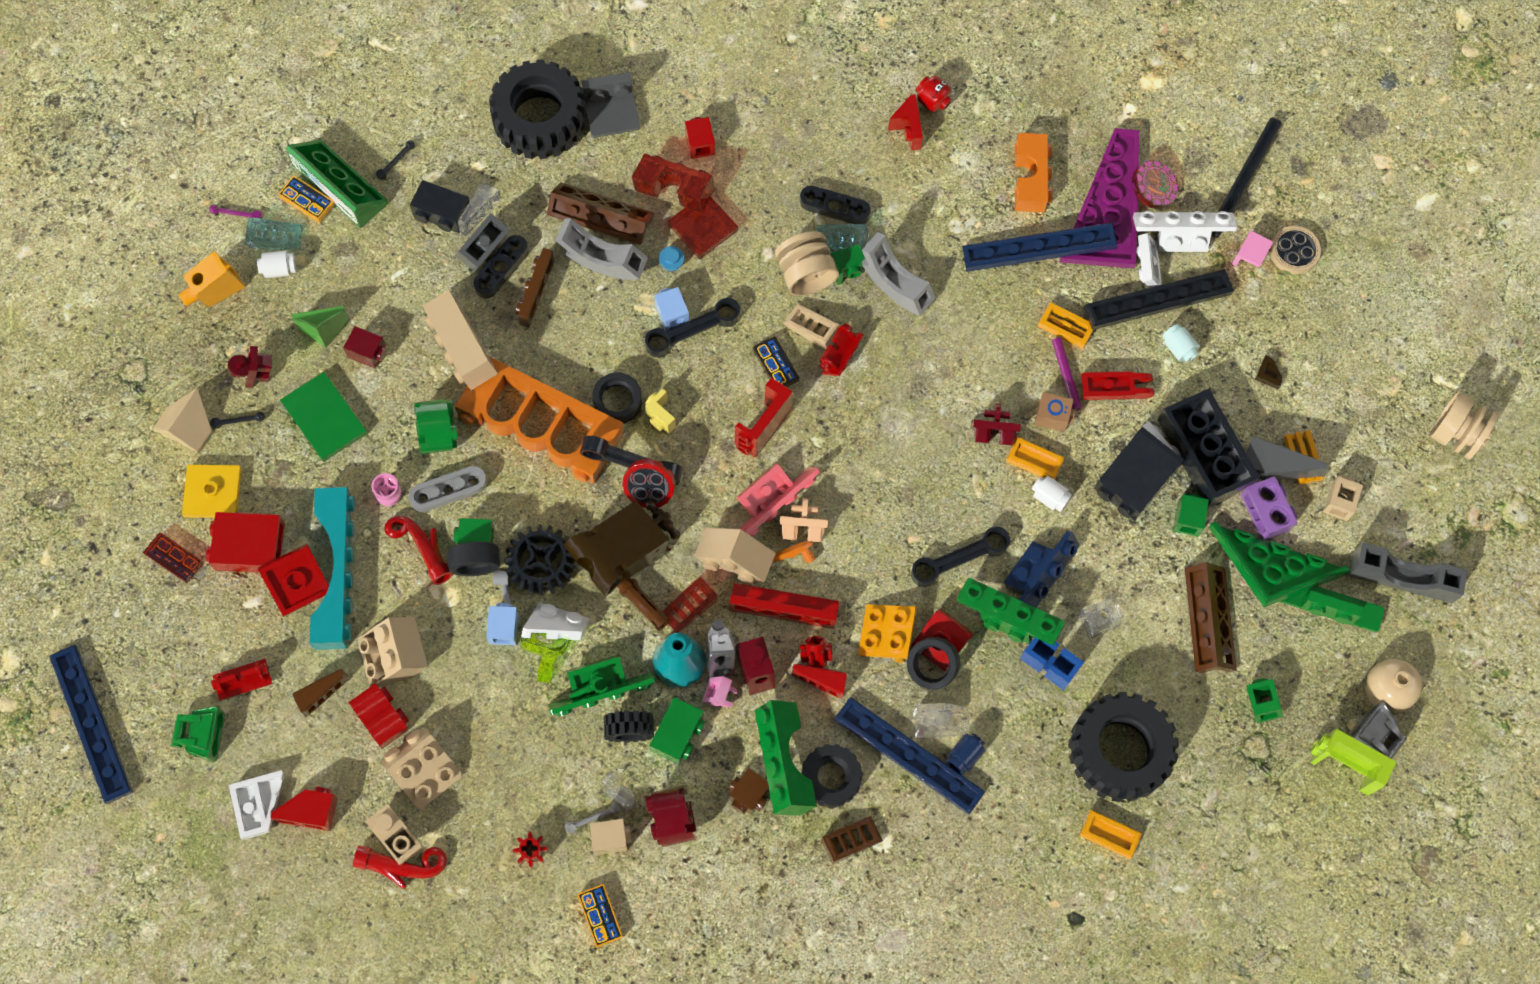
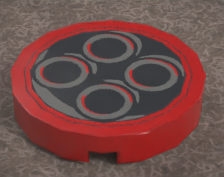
M651 459L634 462L632 466L627 468L623 476L622 487L625 495L631 502L637 501L643 508H646L645 504L649 500H653L658 508L662 507L670 501L675 491L676 482L670 469L667 470L663 467L664 464Z

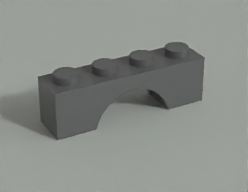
M1362 542L1353 551L1349 576L1453 604L1464 595L1468 570L1443 563L1435 565L1409 563L1394 557L1387 548Z

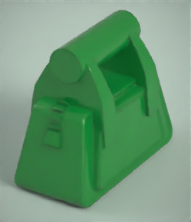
M217 706L194 710L191 715L177 714L171 747H184L188 754L215 762L218 756L225 712ZM186 724H189L187 738H184Z

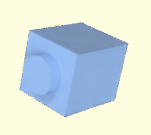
M678 287L673 289L665 288L654 295L655 307L666 331L689 321V312Z
M497 603L496 606H489L487 640L489 644H517L519 613L516 607H512V604Z

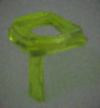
M531 632L530 638L521 637L520 645L525 651L542 656L537 669V681L550 683L556 658L566 652L571 640L563 638L550 639L556 642L544 643L539 641L536 636L539 634L546 638V633Z

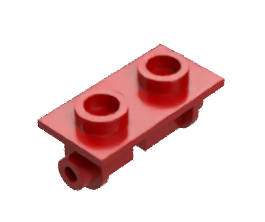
M846 323L843 326H839L831 340L837 347L829 345L819 360V367L823 369L821 374L840 376L854 351L858 348L864 334L852 333L853 328Z
M266 659L212 675L213 680H211L214 691L216 690L219 701L273 684Z

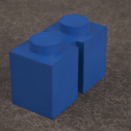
M1034 637L1020 659L1038 673L1042 669L1046 671L1044 677L1064 691L1084 662L1065 648L1056 658L1053 654L1060 644L1056 642L1055 645H1050Z

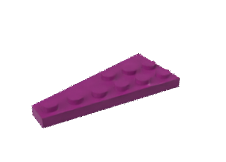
M1114 129L1074 225V228L1113 222L1117 249L1061 257L1059 263L1135 268L1137 230L1133 215L1135 212H1138L1139 130Z

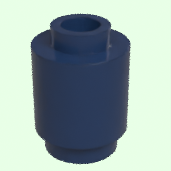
M974 733L971 736L964 734L948 753L947 764L961 775L966 771L969 772L986 752L983 747L985 742Z

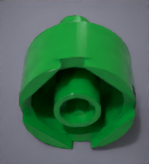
M438 399L414 402L420 454L453 451V449L457 448L456 425L453 424L452 400Z

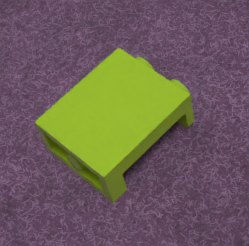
M1335 729L1330 734L1325 733L1321 740L1317 739L1310 750V753L1313 754L1310 763L1314 765L1330 756L1364 775L1365 778L1359 791L1368 796L1386 786L1397 763L1338 729Z

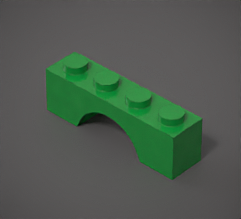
M770 700L755 709L773 812L774 815L801 816L817 807L812 780L798 771L789 752V741L792 734L801 729L797 702Z

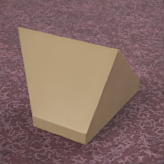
M198 388L168 406L153 428L160 434L197 453L201 451L213 432Z

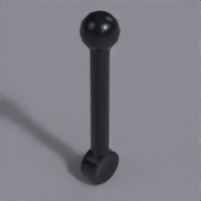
M408 140L405 147L384 169L377 170V178L379 180L386 179V173L409 150L415 148V142Z
M257 412L255 415L224 420L213 418L210 421V425L214 429H219L222 425L252 420L261 422L265 419V414Z

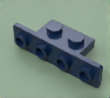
M1068 530L1054 550L1032 541L1004 581L1005 586L1022 594L1019 599L1020 601L1037 608L1042 599L1048 595L1049 589L1056 579L1062 575L1069 560L1078 551L1079 543L1074 533Z

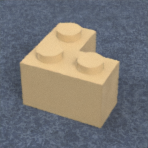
M705 528L694 557L702 561V566L712 571L724 569L734 572L738 575L740 581L752 584L753 581L765 582L776 553L741 529Z

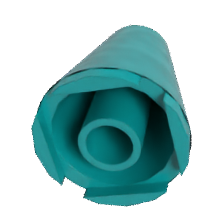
M683 633L671 634L656 647L652 658L653 669L659 680L669 687H690L699 681L705 671V651L695 639Z

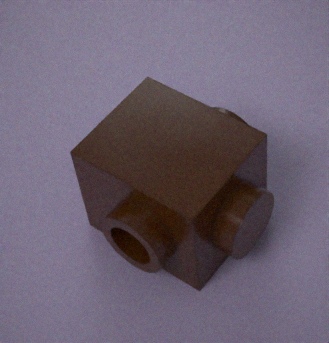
M750 768L746 770L741 778L736 776L728 788L731 792L729 794V800L732 801L731 806L743 815L746 812L752 815L755 810L760 812L769 800L766 796L769 791L768 781Z

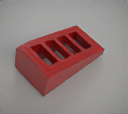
M793 664L792 676L837 698H843L847 677L845 672Z

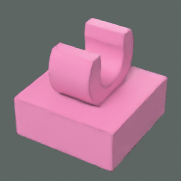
M724 676L710 677L701 703L710 707H732L733 703L726 699L727 694H737L738 690L731 686L732 680Z

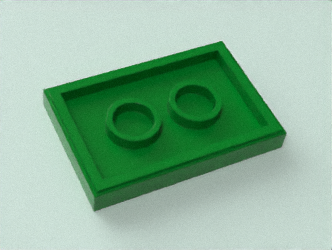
M322 372L280 399L285 409L323 462L368 434L325 372Z

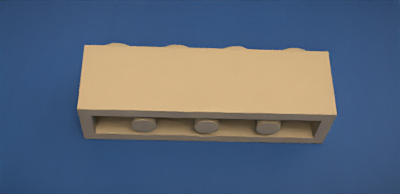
M449 290L423 305L427 313L424 319L431 330H436L437 333L433 336L441 348L445 347L447 350L443 352V355L451 366L455 365L456 369L453 370V373L460 384L465 382L473 390L498 374L462 307Z

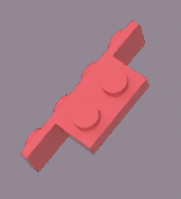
M774 463L736 497L751 516L739 529L751 537L756 535L759 531L758 527L763 522H769L778 515L777 510L783 505L792 503L797 498L796 493L802 488L806 489L817 480L816 476L821 471L818 467H809L794 481H791L779 464Z

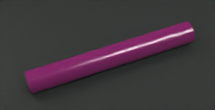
M1060 337L1052 340L1066 392L1068 398L1073 399L1072 409L1079 411L1082 409L1063 341Z

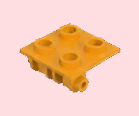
M866 604L858 656L895 658V662L905 663V659L908 658L917 607Z

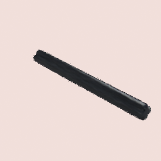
M1275 117L1269 119L1218 212L1233 213L1282 125L1280 120ZM1212 231L1211 236L1218 238L1222 231Z

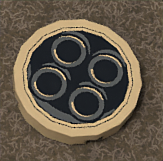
M1299 226L1284 227L1278 231L1272 240L1273 243L1269 250L1272 261L1282 271L1286 270L1290 274L1295 275L1307 273L1313 269L1321 255V246L1318 238L1313 232Z

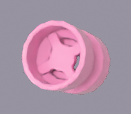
M382 473L372 481V491L380 504L393 506L400 501L402 490L395 476L389 473Z

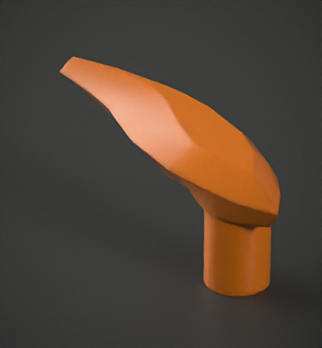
M804 541L778 551L773 562L785 558H793L801 553L806 563L809 564L816 559L809 548L813 545V542Z

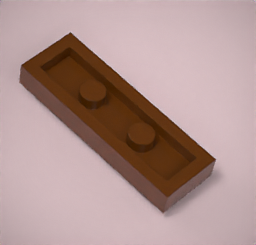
M543 248L540 256L537 255L534 259L532 267L534 273L532 278H527L524 287L526 294L523 300H519L516 307V315H518L519 323L522 326L529 328L531 326L555 262L553 250Z

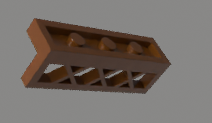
M560 182L550 194L547 215L561 220L572 218L582 227L642 245L647 226L652 221L654 212Z
M1205 562L1184 568L1195 672L1204 673L1217 669L1227 672L1237 671L1225 567ZM1214 573H1216L1217 583L1214 580ZM1223 653L1225 654L1226 663L1223 662Z

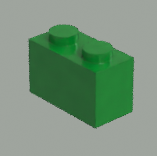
M673 697L649 745L650 751L678 765L681 764L682 759L688 760L694 747L690 743L695 734L698 736L701 734L706 723L703 720V710Z

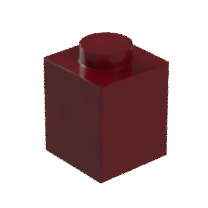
M354 326L343 346L347 358L374 369L379 362L384 360L387 354L383 337L357 326Z

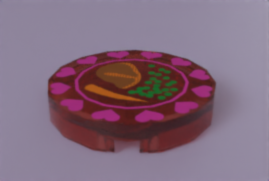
M1149 160L1143 162L1134 170L1132 176V184L1134 183L1135 186L1134 192L1143 204L1149 208L1162 209L1176 199L1178 182L1174 173L1167 165L1160 161Z

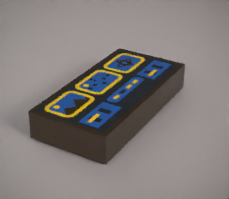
M776 336L753 346V352L769 380L772 377L785 387L799 382L800 377Z

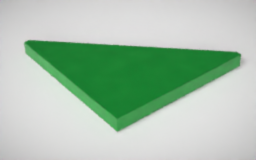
M1215 521L1209 526L1211 532L1264 608L1346 576L1350 571L1347 566H1336L1328 563L1326 559L1309 553L1304 555L1290 550L1291 547L1274 541L1269 543L1254 538L1255 535L1236 528L1231 530L1219 525L1220 523Z

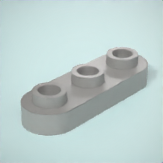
M476 466L466 467L414 486L409 492V501L415 510L427 512L482 492L486 487L487 479L481 468ZM472 479L478 480L476 485L469 484ZM446 488H453L452 493H444ZM421 497H428V500L426 502H419V499Z

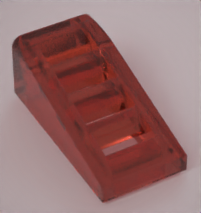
M700 576L662 612L671 619L668 625L675 633H680L716 603L718 595ZM699 589L707 597L705 600L698 595L697 591ZM689 597H692L699 606L697 608L688 600ZM682 603L691 612L688 616L679 607ZM675 611L683 621L679 623L672 616L671 612Z

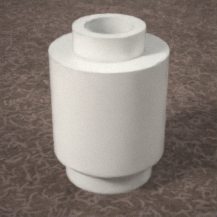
M287 250L262 253L261 258L257 259L259 274H264L265 278L290 276V273H296L294 252L288 253Z
M1048 475L1045 479L1040 476L1032 487V490L1035 491L1033 497L1053 511L1056 509L1061 512L1072 497V494L1068 492L1069 489Z

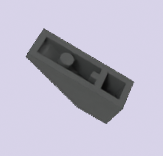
M1254 436L1246 451L1261 480L1274 476L1277 480L1323 477L1329 465L1323 461Z

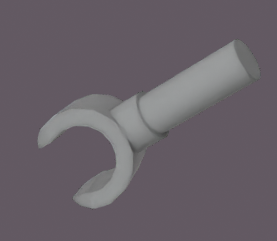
M496 570L493 572V585H502L504 603L511 604L508 587L509 575L505 571Z

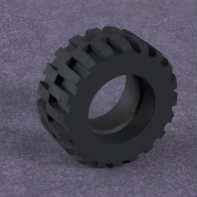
M530 60L522 62L523 65L519 67L517 65L510 67L508 74L503 72L499 76V83H494L489 104L494 130L497 137L501 139V143L506 148L511 147V151L517 155L524 153L525 158L533 159V156H539V159H547V155L552 154L553 157L561 155V150L565 149V151H568L572 148V141L577 142L582 136L581 131L585 129V118L587 116L583 89L580 87L576 76H571V72L565 67L560 69L558 63L550 61L549 64H546L544 60H537V63H530ZM537 97L552 99L561 106L555 116L543 122H529L515 114L525 101Z
M1118 692L1115 696L1108 694L1102 696L1099 701L1095 700L1080 715L1071 731L1072 737L1069 739L1068 748L1071 749L1072 753L1069 755L1070 763L1076 766L1074 773L1077 778L1083 777L1086 781L1084 786L1089 791L1091 788H1094L1098 791L1097 796L1101 798L1109 796L1115 802H1121L1123 799L1131 802L1136 801L1140 797L1144 798L1150 795L1171 775L1174 770L1172 767L1177 763L1179 755L1175 752L1179 747V739L1173 736L1176 728L1174 723H1167L1166 718L1169 715L1163 709L1159 712L1154 708L1157 704L1151 699L1148 702L1142 701V695L1136 693L1130 697L1127 696V692ZM1110 724H1124L1135 729L1142 736L1147 747V759L1143 766L1135 771H1123L1110 765L1103 757L1099 748V736L1102 730Z

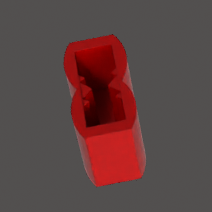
M375 683L348 703L382 750L409 731L406 726L409 719L401 708L395 710L390 704L394 699L384 686L380 689Z

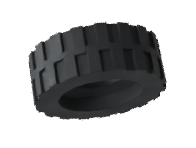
M825 744L823 747L815 748L812 753L810 752L804 761L801 774L812 780L815 799L818 805L822 807L823 805L828 806V808L840 807L846 802L849 803L857 794L862 780L861 764L857 761V756L849 751L850 749L840 747L838 744ZM836 763L843 768L845 780L839 788L827 789L820 784L818 772L824 764Z

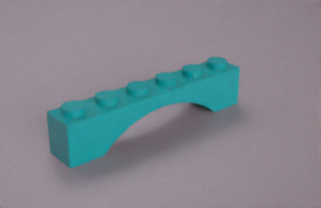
M347 487L315 488L314 514L329 535L333 549L334 566L327 594L320 606L310 617L309 643L314 650L347 649V640L352 639V626L348 624V614H352L353 611L352 598H349V588H353V573L349 572L350 563L354 562L353 546L350 547V537L355 535L354 521H351V512H355L356 504L355 497L351 496Z

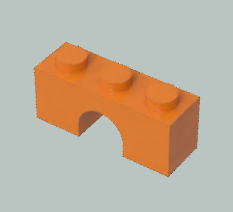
M1018 133L1015 142V167L1028 168L1033 173V176L1028 178L1018 177L1015 186V211L1045 212L1047 203L1052 201V188H1048V181H1051L1052 166H1048V159H1051L1052 144H1048V134Z

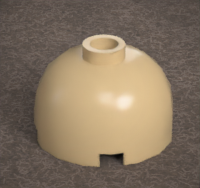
M1387 659L1379 662L1366 676L1365 693L1369 701L1374 706L1384 703L1389 711L1394 712V714L1410 709L1421 696L1423 686L1418 670L1402 659Z

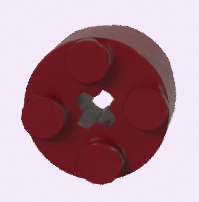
M685 785L651 792V796L645 797L647 810L649 813H652L655 822L650 824L654 841L657 840L658 845H662V847L697 840V836L693 833L697 831L691 801H685L684 795L688 794Z

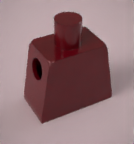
M764 637L736 644L735 650L749 696L775 689L774 669ZM766 677V679L762 681H756L760 678Z

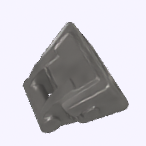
M715 620L709 630L707 639L709 678L733 676L736 655L731 632L723 625V622Z
M1384 703L1373 706L1349 735L1391 759L1407 740V737L1397 728V721ZM1387 738L1392 739L1387 747L1383 745Z

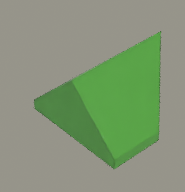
M344 306L292 314V319L297 329L325 348L328 347L349 321Z

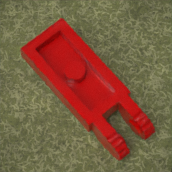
M1133 371L1084 372L1081 374L1083 400L1151 398L1154 396L1153 388H1135V384L1150 383L1153 381V375L1150 373H1134Z

